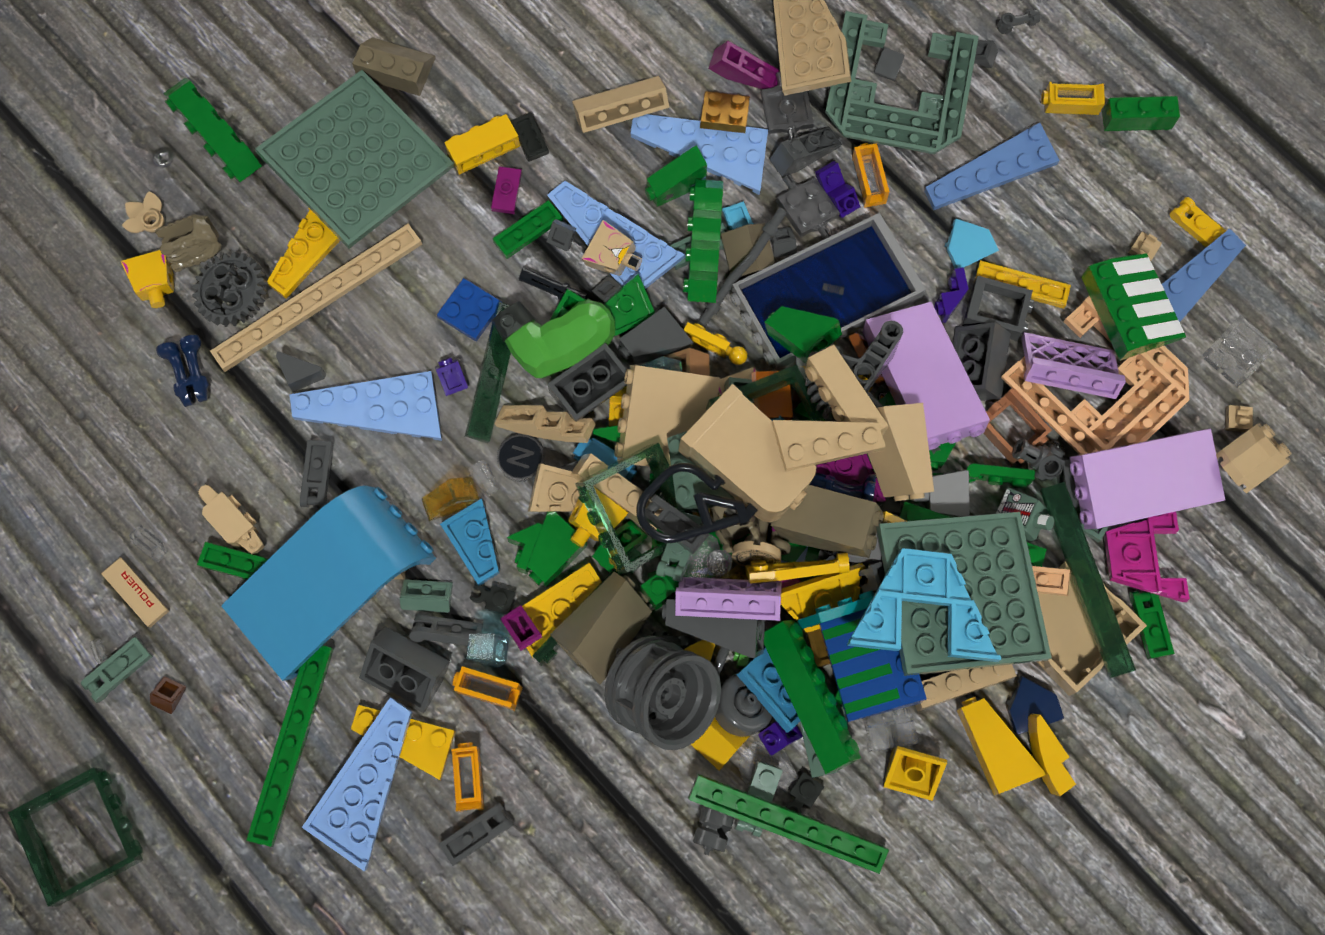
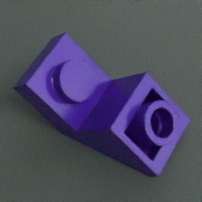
M833 161L815 171L818 182L840 212L839 217L843 218L861 207L854 187L845 183L837 162Z
M964 267L954 269L951 277L948 279L951 292L941 293L937 302H935V310L938 316L940 315L942 323L947 322L969 289Z

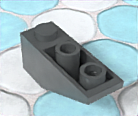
M828 127L781 142L769 160L781 177L802 170L833 152L842 143L831 128Z

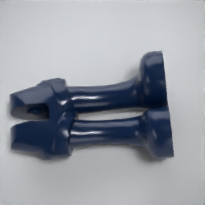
M188 335L179 340L189 367L190 376L188 378L184 370L178 344L166 342L156 347L157 355L168 360L173 367L176 379L173 389L184 407L194 404L190 391L192 386L200 403L208 400V380L206 376L201 375L197 359V352L201 346V340L198 335Z
M815 473L809 485L873 502L876 474H868L861 485H850L836 480L832 475Z

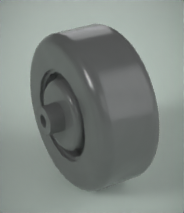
M737 674L721 683L720 703L715 718L724 730L735 736L747 737L756 734L770 723L772 715L759 702L756 695L740 680Z

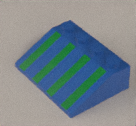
M866 609L819 624L847 722L917 705L927 699L920 675L904 676L899 651L847 646Z

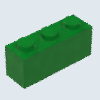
M1178 96L1109 98L1102 110L1104 131L1171 130L1180 118Z

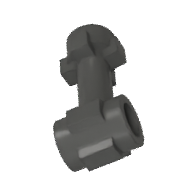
M1030 8L1026 9L1025 14L1016 17L1012 13H1005L997 24L998 31L1002 34H1008L1012 31L1013 26L1025 23L1034 26L1040 22V12L1038 9L1032 10Z

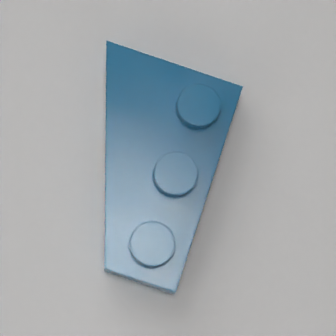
M481 498L440 523L478 586L499 574L485 507Z
M765 647L764 654L751 660L737 676L788 733L800 722V719Z

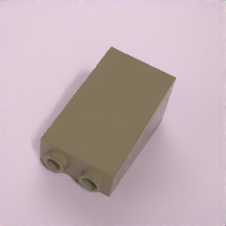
M809 485L805 491L807 495L795 510L790 508L780 519L771 522V526L788 543L869 558L871 550H874L877 544L876 526L879 527V524L883 523L884 515L876 502Z
M613 572L550 634L576 665L598 684L605 680L614 660L631 643L652 613L646 605L648 599L640 591L636 592L633 589L636 586L628 576L624 575L621 577L616 572Z

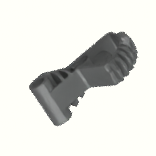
M887 321L882 325L880 332L860 359L841 354L866 393L888 366L897 350L903 335V328L896 321ZM811 352V353L809 354V357L812 356V355H814V354H816V353H818V352ZM804 373L805 378H807L805 386L809 387L807 394L812 396L811 404L818 403L816 410H824L823 419L828 416L835 419L828 402H824L818 392L819 388L815 382H811L806 373ZM863 375L868 380H861L858 376Z

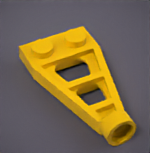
M837 553L836 558L833 560L766 564L765 560L751 561V565H746L745 569L746 576L751 584L831 573H849L850 567L848 553Z

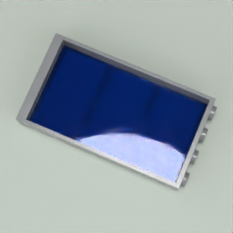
M878 213L732 284L730 298L734 306H739L742 311L741 317L746 326L750 325L754 332L752 337L756 345L762 346L765 352L763 353L765 361L777 371L796 361L794 354L768 335L765 326L768 316L776 312L781 306L836 318L839 320L842 335L835 340L837 341L863 328L866 319L898 311L922 299L926 289L883 217ZM824 283L829 284V286L831 284V292L830 290L828 292V289L827 291L823 290ZM840 287L844 288L843 295L839 294Z

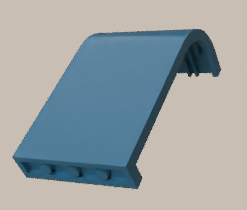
M359 486L346 491L327 503L221 605L282 681L294 679L298 675V669L392 579L413 566L421 564L430 565L436 559L432 553L434 550L431 545L425 540L422 541L416 535L418 533L417 529L411 523L404 521L401 517L403 514L400 509L393 504L391 505L386 500L387 495L381 488Z

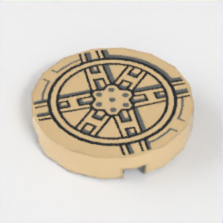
M743 541L733 546L734 552L731 555L733 561L744 567L751 565V561L765 560L766 564L781 563L780 549L767 542L753 545L754 541Z

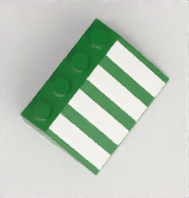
M1147 253L1111 258L1090 265L1081 276L1119 361L1186 338Z

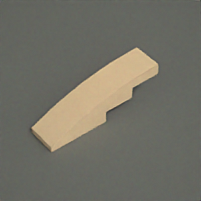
M503 405L494 423L496 427L524 435L577 443H588L596 425L592 418H581L575 422L568 412H547L543 405Z

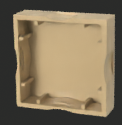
M1076 553L1058 567V569H1068L1071 571L1068 596L1038 593L1052 658L1046 661H1037V663L1068 696L1077 693L1102 669L1106 661L1113 654L1122 650L1147 626L1121 599L1107 589L1101 578Z

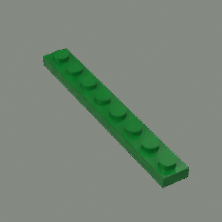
M321 646L299 668L246 841L269 847L274 846L334 650L331 647Z
M697 774L688 796L690 801L880 874L889 849L885 846L700 774Z

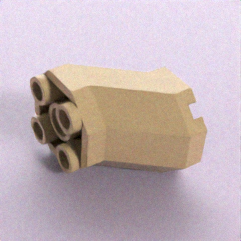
M1260 423L1256 424L1216 454L1217 459L1223 458L1224 461L1220 465L1238 486L1242 484L1246 486L1243 489L1245 493L1251 491L1291 461L1289 456L1292 453L1283 442L1281 444L1276 442L1273 438L1276 434L1268 424L1263 426Z

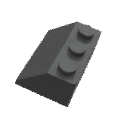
M996 322L955 328L953 346L980 401L1001 399L1004 380L1001 377L1005 374L1011 332Z
M605 343L547 384L549 393L564 412H568L570 417L577 422L627 386L624 383L627 369Z
M384 627L370 643L359 678L424 713L444 680L450 661L397 632Z

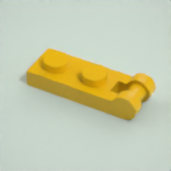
M1185 197L1180 202V206L1170 212L1171 219L1205 247H1208L1226 232L1225 229L1199 209L1189 197ZM1186 212L1191 216L1190 219L1185 216Z

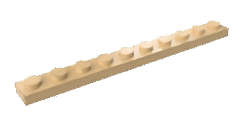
M409 224L403 226L210 350L222 370L226 372L421 246V240Z

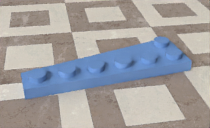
M1038 123L926 186L924 192L932 209L936 210L1055 166L1060 160L1041 123Z
M1230 228L1162 284L1179 322H1181L1246 246Z

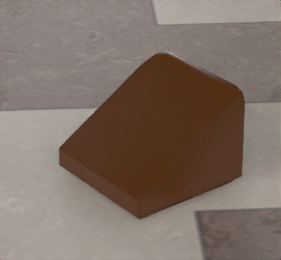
M164 676L150 693V704L172 714L184 694L186 686Z

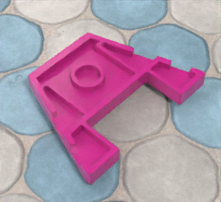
M1176 511L1149 517L1147 520L1138 523L1134 522L1105 532L1104 542L1110 581L1176 601L1188 602L1190 598L1187 578L1160 577L1154 534H1176L1179 531Z

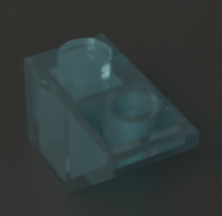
M469 634L467 659L493 667H501L507 662L509 638L498 634Z

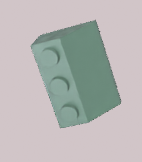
M687 431L667 438L671 465L678 463L696 465L678 451L680 440ZM678 472L673 474L677 510L698 512L693 495L700 492L734 499L721 486L717 490H712L692 473ZM707 504L708 509L715 507V505Z

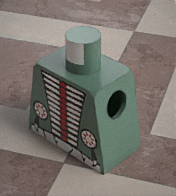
M1007 488L996 514L1020 512L1026 541L1036 540L1041 529L1051 530L1053 528V516L1047 515V508L1038 499Z

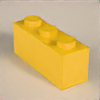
M507 114L493 117L489 122L481 126H474L468 132L454 135L444 142L447 153L459 175L520 147L518 134Z

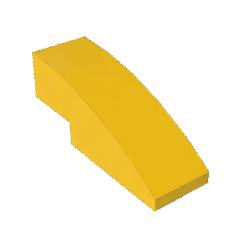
M1032 713L1028 716V730L1034 759L1045 772V776H1042V779L1050 793L1062 796L1076 785L1062 764L1069 758V755L1040 714Z

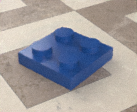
M463 278L440 309L437 317L477 342L503 304L502 301Z

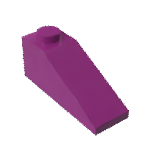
M726 41L714 50L708 68L725 79L759 89H769L777 86L776 74L780 72V70L730 41Z

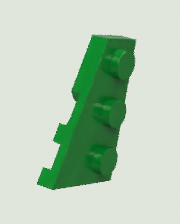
M638 273L603 304L610 310L615 321L614 336L638 326L655 314Z

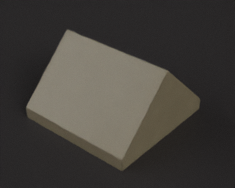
M765 223L749 224L720 234L730 274L750 253L763 233L762 229ZM770 241L767 242L756 261L741 277L755 274L775 264Z

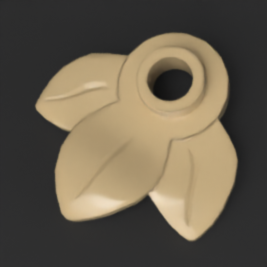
M148 192L143 203H125L129 219L122 226L131 233L142 231L153 233L157 228L164 225V217L161 214L162 203L154 193ZM152 220H156L155 223L150 224Z

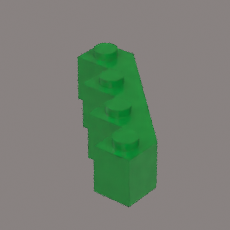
M182 79L163 93L167 98L164 102L173 113L177 111L186 120L183 123L192 135L196 133L206 143L203 145L204 149L211 157L215 155L225 165L222 169L230 179L235 178L241 182L262 167L248 146L243 141L241 142L234 130L224 119L220 118L215 108L204 96L200 95L195 85L189 79Z
M696 179L695 187H690V201H694L693 217H688V231H692L691 248L686 247L685 262H690L689 278H684L683 289L684 293H688V301L716 303L723 181Z

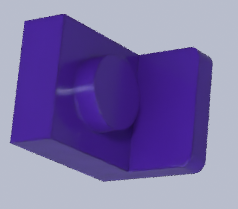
M450 357L438 362L439 366L435 367L446 396L468 388L457 359L452 360Z
M778 722L773 723L758 734L771 756L803 737L797 726L786 733Z

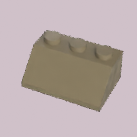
M372 37L360 44L352 65L356 74L363 70L377 84L420 96L434 63L435 56Z

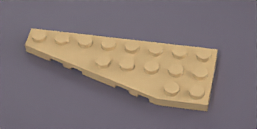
M773 0L784 96L852 82L846 38L840 31L825 1Z

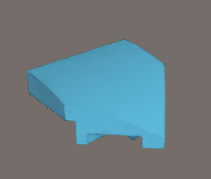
M954 219L948 242L944 246L947 248L954 268L966 267L999 251L989 229L959 219Z

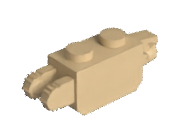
M209 485L200 486L198 494L207 504L202 510V515L233 548L243 547L252 555L258 554L265 545L257 534L259 531L254 526L257 523L256 520L248 512L243 514L238 509L241 504L232 494L227 497L223 492L218 494Z

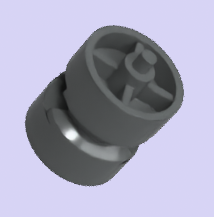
M703 807L699 819L702 825L696 829L693 843L703 846L705 849L704 854L708 856L713 849L725 852L728 837L725 834L731 831L734 817L711 808Z

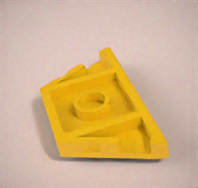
M859 563L850 566L849 573L825 574L782 588L781 605L797 621L816 614V608L830 604L831 609L838 607V601L850 597L854 602L859 597L861 590L859 586L861 580L859 572L866 569L865 565ZM817 624L804 628V630L808 633L820 629V626Z

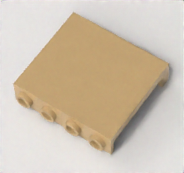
M630 365V369L626 370L624 383L627 384L626 394H623L621 400V408L624 409L623 418H620L618 422V433H621L620 441L616 443L614 451L617 462L663 469L671 466L667 438L688 431L717 401L720 378Z

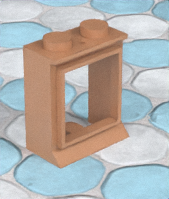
M1011 388L986 411L990 421L983 433L1005 456L1011 466L1016 461H1019L1021 464L1025 460L1013 458V448L990 424L1008 406H1011L1036 433L1028 440L1029 444L1036 447L1042 446L1049 440L1046 435L1052 431L1014 388Z

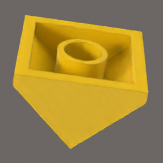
M714 717L705 733L690 745L720 771L750 736L739 737L730 734L719 725Z
M896 746L891 751L883 787L933 801L947 765V760Z

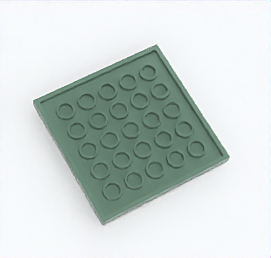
M363 70L352 76L255 148L256 153L348 249L454 167V163Z
M1020 512L879 524V527L876 526L885 575L902 548L952 554L957 564V571L962 574L966 583L964 586L982 616V624L987 627L990 633L988 636L997 655L1001 656V660L998 662L948 657V606L902 601L901 649L899 652L904 676L1046 661L1052 658Z

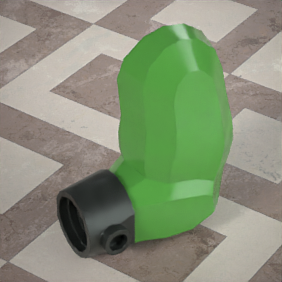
M589 299L578 302L562 317L553 319L544 325L535 321L536 318L520 301L507 307L492 320L513 357L525 371L535 378H546L568 370L603 344L609 345L615 335V321L610 310L602 303Z

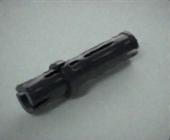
M526 267L520 273L519 281L555 295L560 301L567 289L586 300L588 299L587 293L571 288L568 283L562 284Z

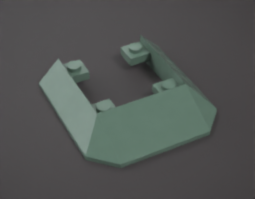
M846 11L842 33L847 42L852 82L830 87L825 111L843 137L929 154H936L959 140L963 130L979 36L956 32L955 37L932 33L928 57L949 61L943 96L922 92L917 112L875 104L874 98L877 83L855 79L862 44L884 48L889 24L867 20L868 15Z

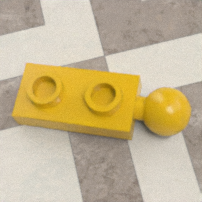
M687 322L684 331L694 344L723 358L726 355L729 356V360L735 365H741L747 360V351L743 347L735 346L732 348L730 347V342L724 336L707 332L706 328L700 324L694 323L693 325Z

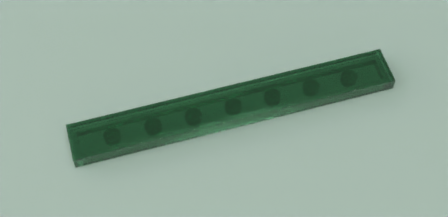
M1065 482L1042 488L1040 490L1048 515L1054 518V531L1068 568L1071 571L1072 579L1109 678L1136 671Z

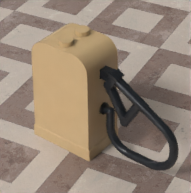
M732 384L680 440L678 451L696 465L678 463L662 471L639 497L636 507L637 519L641 528L650 537L663 543H676L734 525L749 524L753 516L764 522H774L780 519L790 508L795 510L802 503L807 495L805 491L815 476L816 465L785 472L772 421ZM678 472H689L696 475L712 490H717L721 486L735 498L730 499L703 492L693 495L703 525L676 534H664L657 531L650 525L645 514L649 498L670 476ZM707 504L733 509L736 515L712 521Z

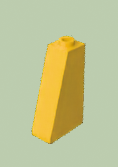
M976 697L961 702L963 707L959 708L957 713L993 795L1001 794L1045 776L1044 770L985 698L977 701Z

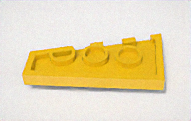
M308 208L309 212L305 219L302 218L296 235L289 241L288 249L284 256L280 257L267 280L268 285L285 299L290 296L341 241L310 208Z
M590 563L522 606L542 635V638L526 648L532 658L552 638L550 634L602 584Z
M358 705L351 730L364 736L380 713V710ZM410 719L400 758L441 781L456 731Z

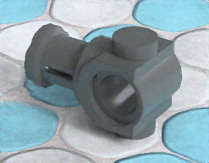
M1024 438L1016 443L1012 453L1013 458L1017 460L1021 458L1029 462V467L1035 470V476L1042 481L1047 479L1052 481L1053 478L1059 476L1065 462L1063 459L1065 452L1054 445L1051 448L1048 446L1035 447ZM1053 461L1050 465L1045 466L1047 462Z

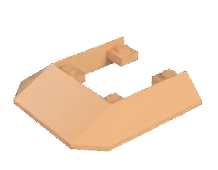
M1090 296L1064 320V323L1080 338L1094 326L1111 342ZM1165 346L1127 358L1118 367L1119 374L1125 376L1126 383L1132 388L1103 415L1085 399L1070 411L1044 385L1025 381L1024 373L1027 369L1025 356L1001 377L1080 455L1147 441L1189 401L1188 368Z

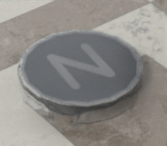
M517 434L508 437L502 442L498 448L496 459L498 467L505 477L512 481L525 482L537 473L538 464H544L545 455L537 439L529 435Z

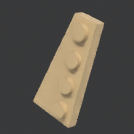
M772 421L785 472L881 451L886 447L879 423Z
M538 464L528 512H572L584 485L570 475L572 471Z

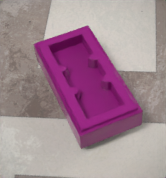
M499 166L491 206L493 212L515 214L522 176L521 169Z

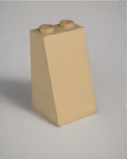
M923 403L878 407V411L888 424V428L883 436L886 447L884 450L868 453L883 496H894V501L909 500V497L910 500L925 498L924 493L934 492Z

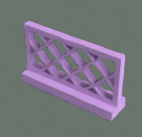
M1025 332L1021 337L1027 368L1024 373V380L1027 382L1113 399L1117 398L1126 382L1125 376L1119 374L1114 350ZM1031 343H1036L1037 345L1040 346V348H1036V347H1035L1033 344H1031ZM1053 347L1059 348V349L1062 350L1063 352L1060 353V352H1058L1056 349H1054ZM1043 352H1048L1053 358L1050 359ZM1076 352H1081L1085 357L1083 358ZM1066 356L1071 357L1076 362L1072 363ZM1098 356L1106 357L1108 361L1105 362ZM1089 360L1093 361L1096 365H1098V367H1097V368L1094 367V366H1093L1091 363H1089L1088 361H1089Z
M683 577L682 582H679V587L676 588L675 616L780 621L782 582L772 581L750 584L749 580Z

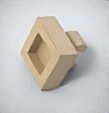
M1141 232L1128 253L1131 255L1147 253L1151 261L1162 243L1150 233L1147 235Z
M1228 405L1226 407L1225 430L1247 432L1253 427V407Z

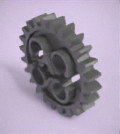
M233 252L231 257L224 253L223 259L215 256V263L213 264L207 261L209 268L207 270L200 268L203 275L196 276L195 278L199 281V284L192 286L198 291L192 294V297L197 300L194 302V305L199 308L198 312L209 322L212 321L217 326L221 323L225 327L228 326L229 322L236 326L238 319L245 323L246 315L253 318L252 310L260 311L257 304L258 302L264 303L265 300L261 298V295L268 293L263 288L268 282L264 279L266 274L261 270L262 267L251 257H247L244 253H241L239 256L236 252ZM238 274L245 280L247 279L244 284L236 277ZM215 295L224 301L222 305L213 299ZM237 301V303L234 306H229L226 304L227 302H229L231 305H233Z

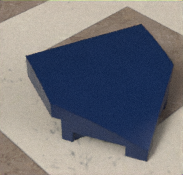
M1020 676L1017 681L1019 684L1011 699L1006 702L1009 705L1008 712L1013 730L1017 735L1029 731L1028 716L1032 713L1040 714L1047 725L1064 719L1055 693Z

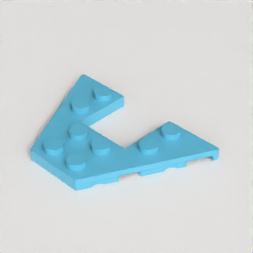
M905 548L898 552L847 643V646L899 651L901 649L902 601L948 606V657L993 662L1001 660V656L997 655L988 636L990 633L987 627L982 624V616L964 586L966 583L962 574L957 571V564L952 554Z

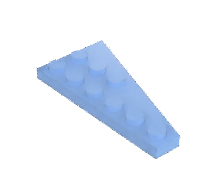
M649 114L633 118L631 138L651 147L661 148L676 158L697 145L707 163V172L718 177L723 176L734 181V184L748 187L753 190L752 192L760 195L768 129L746 127L745 133L703 129L700 128L701 121Z
M567 181L562 182L547 194L569 224L577 228V234L587 246H589L602 220L633 241L636 247L633 254L642 258L640 268L634 271L626 267L621 276L609 273L621 287L638 273L646 289L686 258L682 252L675 250L666 242L657 239L640 226L610 210L601 202H597Z
M431 371L289 394L294 420L321 424L330 423L342 427L351 426L363 430L391 434L400 433L412 435V437H428L442 441L433 374Z
M389 698L302 826L307 832L363 871H366L412 716L411 710L393 698Z

